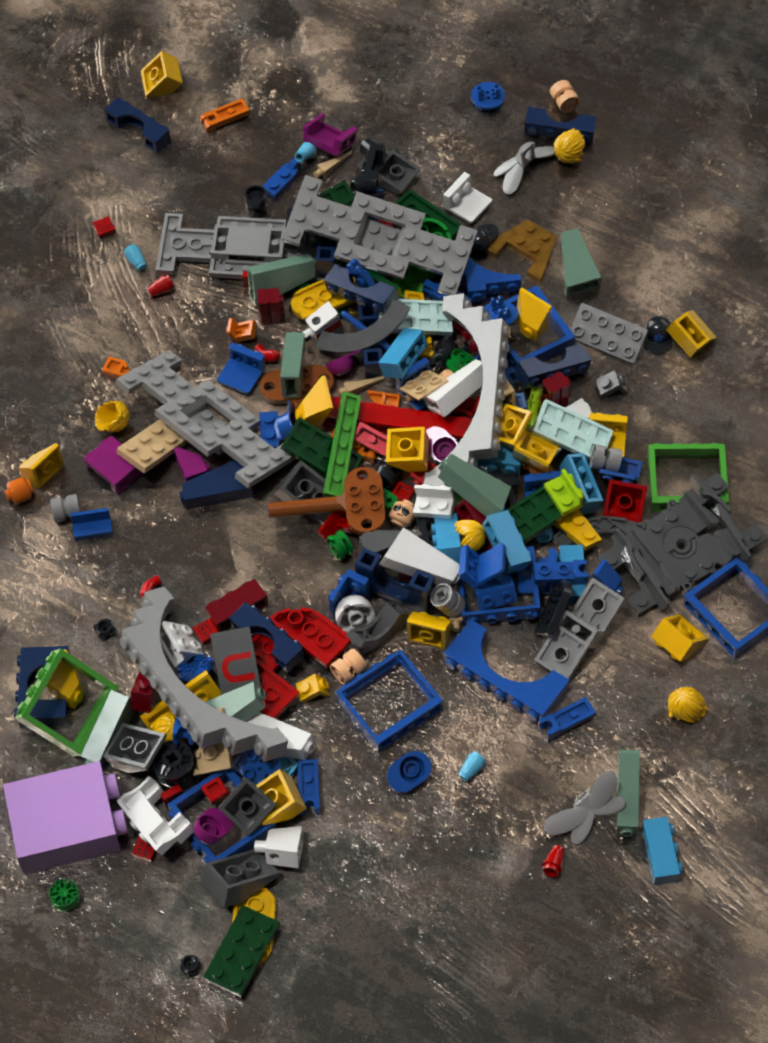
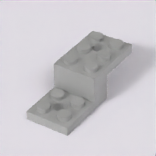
M591 578L572 611L565 610L563 612L554 636L547 638L534 660L548 670H555L570 680L588 649H596L626 598L597 579ZM598 599H601L604 603L601 610H596L594 607V603ZM561 648L566 651V657L563 660L557 657V652Z

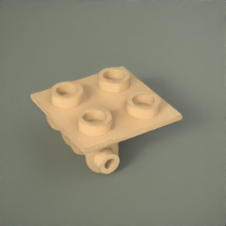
M428 370L422 372L417 378L406 382L399 389L406 393L405 398L408 402H413L416 399H422L449 381Z

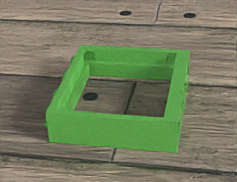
M655 443L648 445L647 457L651 513H661L667 509L669 500L673 499L678 504L679 499L683 497L657 496L655 458L719 457L720 476L728 484L725 444ZM727 489L719 497L729 506V493ZM711 502L704 506L708 510L714 508Z
M60 648L52 651L46 657L47 663L44 668L38 671L35 684L31 685L27 690V698L18 706L19 709L15 719L68 754L76 757L82 754L110 691L117 692L119 687ZM61 660L103 688L73 743L30 716L32 709Z

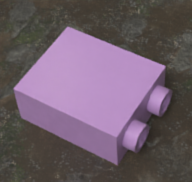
M100 761L3 784L16 855L23 874L121 851L118 836L128 834L123 809L112 812L110 799L120 797L115 773L104 775Z

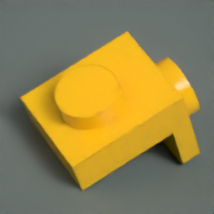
M313 674L296 683V688L300 693L299 699L303 703L319 695L324 697L330 696L328 681L317 674Z

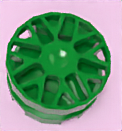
M454 349L451 353V358L446 361V365L455 373L475 359L464 350Z
M338 530L334 536L330 535L326 538L327 545L337 560L340 561L345 558V555L349 556L354 552L350 540L342 530Z
M61 879L52 884L49 890V897L53 907L60 912L74 910L80 902V894L76 884L69 879Z

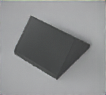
M245 777L220 804L218 809L249 835L276 806V803L255 783Z

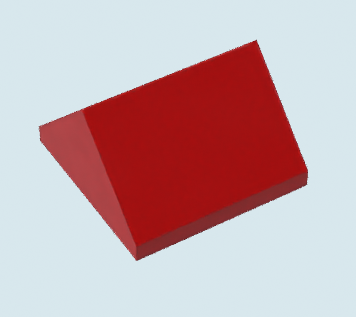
M609 479L603 516L627 518V520L641 523L648 486Z

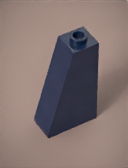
M233 460L182 483L183 491L179 492L181 503L185 502L187 510L252 498L253 490L252 487L247 488L235 479V473L244 467L236 460Z

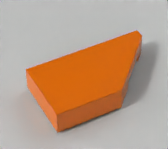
M111 356L108 357L102 368V374L114 378H119L130 372L126 361Z
M367 390V396L374 403L393 405L395 407L400 406L401 395Z

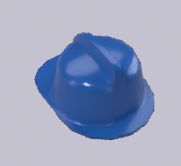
M288 400V412L279 416L274 424L279 440H285L295 424L294 408L291 400Z
M411 751L393 762L387 771L389 786L397 792H407L425 781L431 773L432 764L429 757L420 751Z

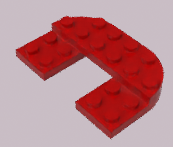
M304 607L295 610L287 608L270 617L278 629H284L288 633L289 638L300 642L303 650L325 668L351 644V639L346 636V632L315 610ZM255 635L252 638L259 680L261 687L266 693V707L260 713L277 719L300 696V693L275 673L280 666L273 661L272 650L274 642L264 635Z

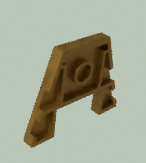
M527 219L496 237L492 244L483 251L496 258L508 246L535 262L527 271V276L541 283L557 236Z

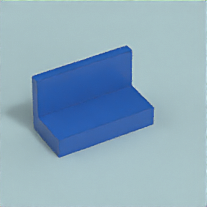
M108 508L70 513L75 541L113 536Z

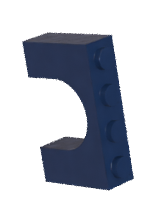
M365 548L362 549L355 562V572L369 578L370 592L391 601H396L418 612H429L432 606L430 593L435 587L434 576L416 570L409 584L400 582L384 571L382 565L379 564L381 562L380 554Z
M68 646L21 648V654L17 655V666L20 667V673H16V683L19 685V690L15 691V701L18 702V706L26 700V692L37 679L38 671L45 667L47 663L46 657L52 651L60 648L67 650L70 654ZM38 699L30 716L47 727L68 726L69 707L66 699ZM19 708L14 709V719ZM18 721L20 728L27 727Z

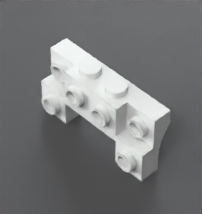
M148 776L138 787L123 794L116 802L131 819L129 824L136 831L139 830L141 832L139 836L146 843L149 842L155 851L163 855L176 841L182 844L193 833L194 826L180 812L170 822L166 820L154 805L161 798L160 794L164 790L156 780Z

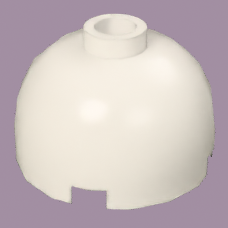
M349 595L339 601L336 606L335 619L338 627L348 633L350 629L362 628L375 619V612L371 603L363 596Z

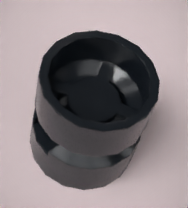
M260 185L248 187L244 192L246 212L252 218H262L269 211L267 191Z
M386 454L380 461L379 466L375 468L380 474L383 488L386 490H390L393 487L397 478L404 471L386 464Z

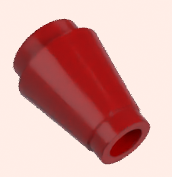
M162 275L147 287V290L151 297L172 291L171 289L175 286L169 275Z
M554 845L542 864V871L545 875L557 877L562 872L565 852L563 847Z

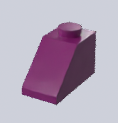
M179 447L174 448L175 459L185 482L210 471L208 463L203 462L201 455Z

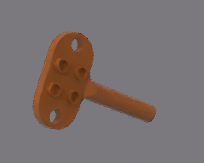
M304 366L301 398H283L280 379L281 369L268 372L262 378L260 391L262 397L272 404H288V400H291L295 416L296 409L321 376H326L329 379L327 382L329 393L333 389L334 379L333 375L324 366ZM267 386L274 387L271 391L265 390Z
M369 467L355 468L347 474L344 481V493L341 496L268 503L270 518L343 511L347 515L349 528L359 535L381 530L386 519L382 479L376 470ZM361 474L368 476L363 480L357 478ZM364 523L372 524V526L367 529L362 527Z

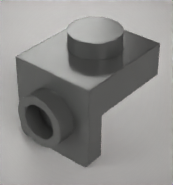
M615 370L596 380L600 395L603 398L618 390H621L623 393L627 392L626 378Z

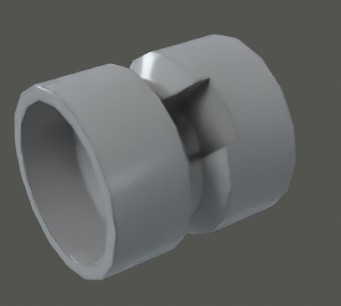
M595 444L589 466L598 470L604 468L605 470L618 472L623 452L612 447L608 450L607 446Z
M77 493L66 496L65 500L61 497L50 499L55 523L66 521L67 517L71 519L70 513L81 512Z
M441 583L432 589L430 602L446 616H458L465 608L464 597L450 585Z

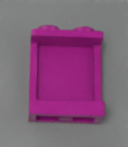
M322 113L304 125L302 140L310 142L314 146L338 157L355 144L358 128L352 126L345 132L324 123L325 114Z
M110 436L103 440L96 449L90 451L84 458V462L88 470L93 469L111 485L112 491L118 494L143 472L117 454V448L122 444L113 436Z

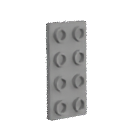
M581 303L570 328L575 335V340L633 364L648 333V330L584 303Z

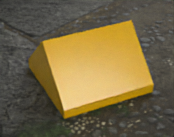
M506 404L503 408V417H501L502 432L499 435L500 443L514 450L528 427L533 412Z
M525 430L513 450L512 457L546 473L559 447Z

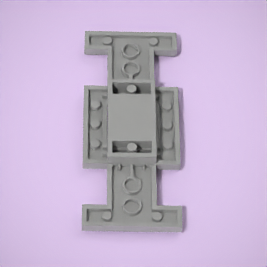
M305 175L282 237L283 242L299 247L304 232L307 231L338 241L334 254L335 259L348 263L352 259H358L363 268L400 280L404 279L409 265L443 275L438 292L446 295H455L457 293L478 230L460 225L455 241L421 230L426 216L425 213L361 192H356L351 207L318 197L322 180ZM368 216L402 226V229L368 219Z
M165 213L156 274L174 275L176 261L211 263L210 277L243 279V271H247V267L307 253L316 260L319 238L315 248H310L311 239H307L306 247H303L302 240L299 247L284 245L282 237L285 231L286 220L218 216L217 225H215L214 230L182 228L183 214ZM230 255L264 257L265 262L229 260ZM317 274L316 281L325 279L327 275Z
M170 350L116 379L115 385L127 394L142 387L164 405L155 409L154 415L207 457L213 453H217L219 456L227 453L244 468L235 473V479L247 488L252 487L296 459L280 449L282 444L277 448H273L251 431L260 426L261 420L212 382L206 380L194 387L177 374L173 369L181 365L182 359ZM207 403L228 418L230 424L227 425L206 408Z

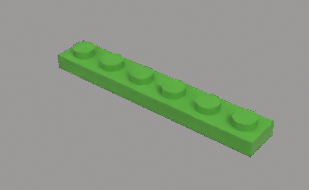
M345 391L341 394L323 496L326 497L341 496L344 493V481L348 472L361 396Z

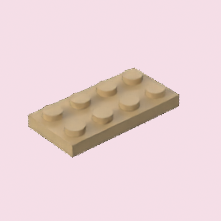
M159 419L119 446L117 454L141 472L146 473L172 455L175 447L182 448L189 442Z

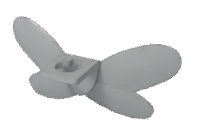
M527 142L520 147L515 157L501 164L494 171V176L497 177L505 174L503 182L504 193L507 195L513 194L520 185L524 167L534 158H545L555 155L554 147L534 148L535 142Z
M610 771L602 773L592 789L589 787L575 799V808L566 809L550 816L544 823V830L550 835H559L572 830L571 842L574 844L581 843L591 829L594 815L613 814L624 808L625 801L623 798L612 797L618 782L616 775Z

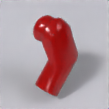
M262 344L254 347L255 351H259L265 356V362H274L280 359L278 351L265 350Z
M158 575L143 583L140 590L141 597H144V592L150 591L162 583Z

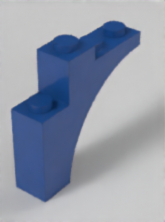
M468 258L459 286L465 285L467 296L472 298V302H480L486 300V294L519 291L521 288L520 274H502L490 271L475 263L471 258Z

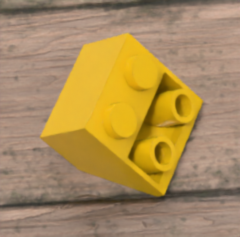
M694 310L687 311L666 330L690 358L717 338Z

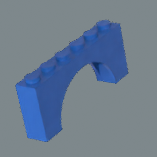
M470 619L443 653L445 665L451 670L455 669L460 672L465 679L476 682L481 689L492 692L497 699L508 702L513 709L524 712L532 721H539L540 718L550 714L568 691L570 680L555 670H552L544 678L532 682H516L498 675L489 667L482 654V646L487 639V629Z

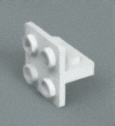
M427 484L414 486L417 496L413 509L414 517L452 518L453 511H455L454 509L458 504L451 487L445 485L430 486Z
M167 621L161 623L165 631L160 635V642L175 668L186 663L192 656L204 654L201 644L194 638L189 626Z

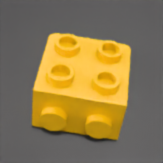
M590 413V420L614 430L607 449L609 450L612 447L622 450V457L624 458L628 416Z

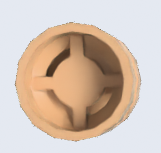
M561 80L551 87L550 94L561 112L569 113L579 106L580 99L569 81Z
M350 649L342 656L343 659L339 658L330 665L332 674L342 685L348 684L354 679V675H358L367 669L366 662L355 649Z

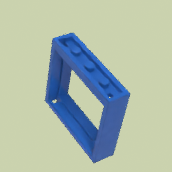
M538 285L527 290L552 306ZM519 294L505 301L517 307ZM553 306L549 325L560 339L521 358L508 342L509 352H507L506 358L510 367L514 366L516 368L519 360L535 357L545 362L564 353L566 347L575 345V335Z
M534 546L526 547L531 554L532 560L530 562L534 605L468 612L465 581L459 578L460 594L465 599V608L461 612L463 625H466L470 619L477 623L493 624L498 621L507 620L512 622L517 619L541 617L538 584H534L532 565L536 563ZM486 551L476 552V553H477L478 555H481V554L485 553Z
M738 557L687 592L683 597L682 603L734 659L768 635V620L738 641L697 598L730 574L736 572L768 605V588L763 584L761 578L758 575H754L749 570L748 565L745 562H741Z
M401 649L392 655L389 654L380 663L373 664L368 671L358 674L351 682L343 684L342 688L336 691L337 702L378 753L443 710L442 698ZM400 666L428 699V702L376 736L348 699Z
M233 769L215 772L168 803L169 812L167 814L171 817V820L179 812L182 814L180 811L182 808L204 794L201 786L216 777H219L221 781L226 779L233 789L242 780ZM260 822L261 826L216 857L206 844L197 839L194 832L189 836V839L192 841L190 844L196 853L200 852L204 857L202 860L206 864L249 851L254 847L255 840H265L268 831L276 829L275 823L262 825Z

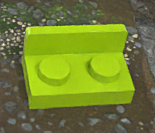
M565 469L561 470V476L544 483V489L562 516L583 507L584 493L581 488L576 487L572 474H568Z

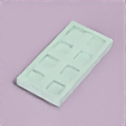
M397 300L402 304L410 306L411 309L402 324L392 333H401L404 328L423 330L424 335L452 336V321H448L442 313L443 301ZM378 313L379 319L384 315V313Z
M545 399L531 433L575 454L584 453L586 459L590 460L594 445L599 444L608 447L614 430Z

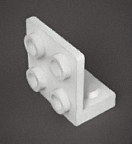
M466 172L443 194V208L471 224L492 203L490 197L471 187L470 175Z

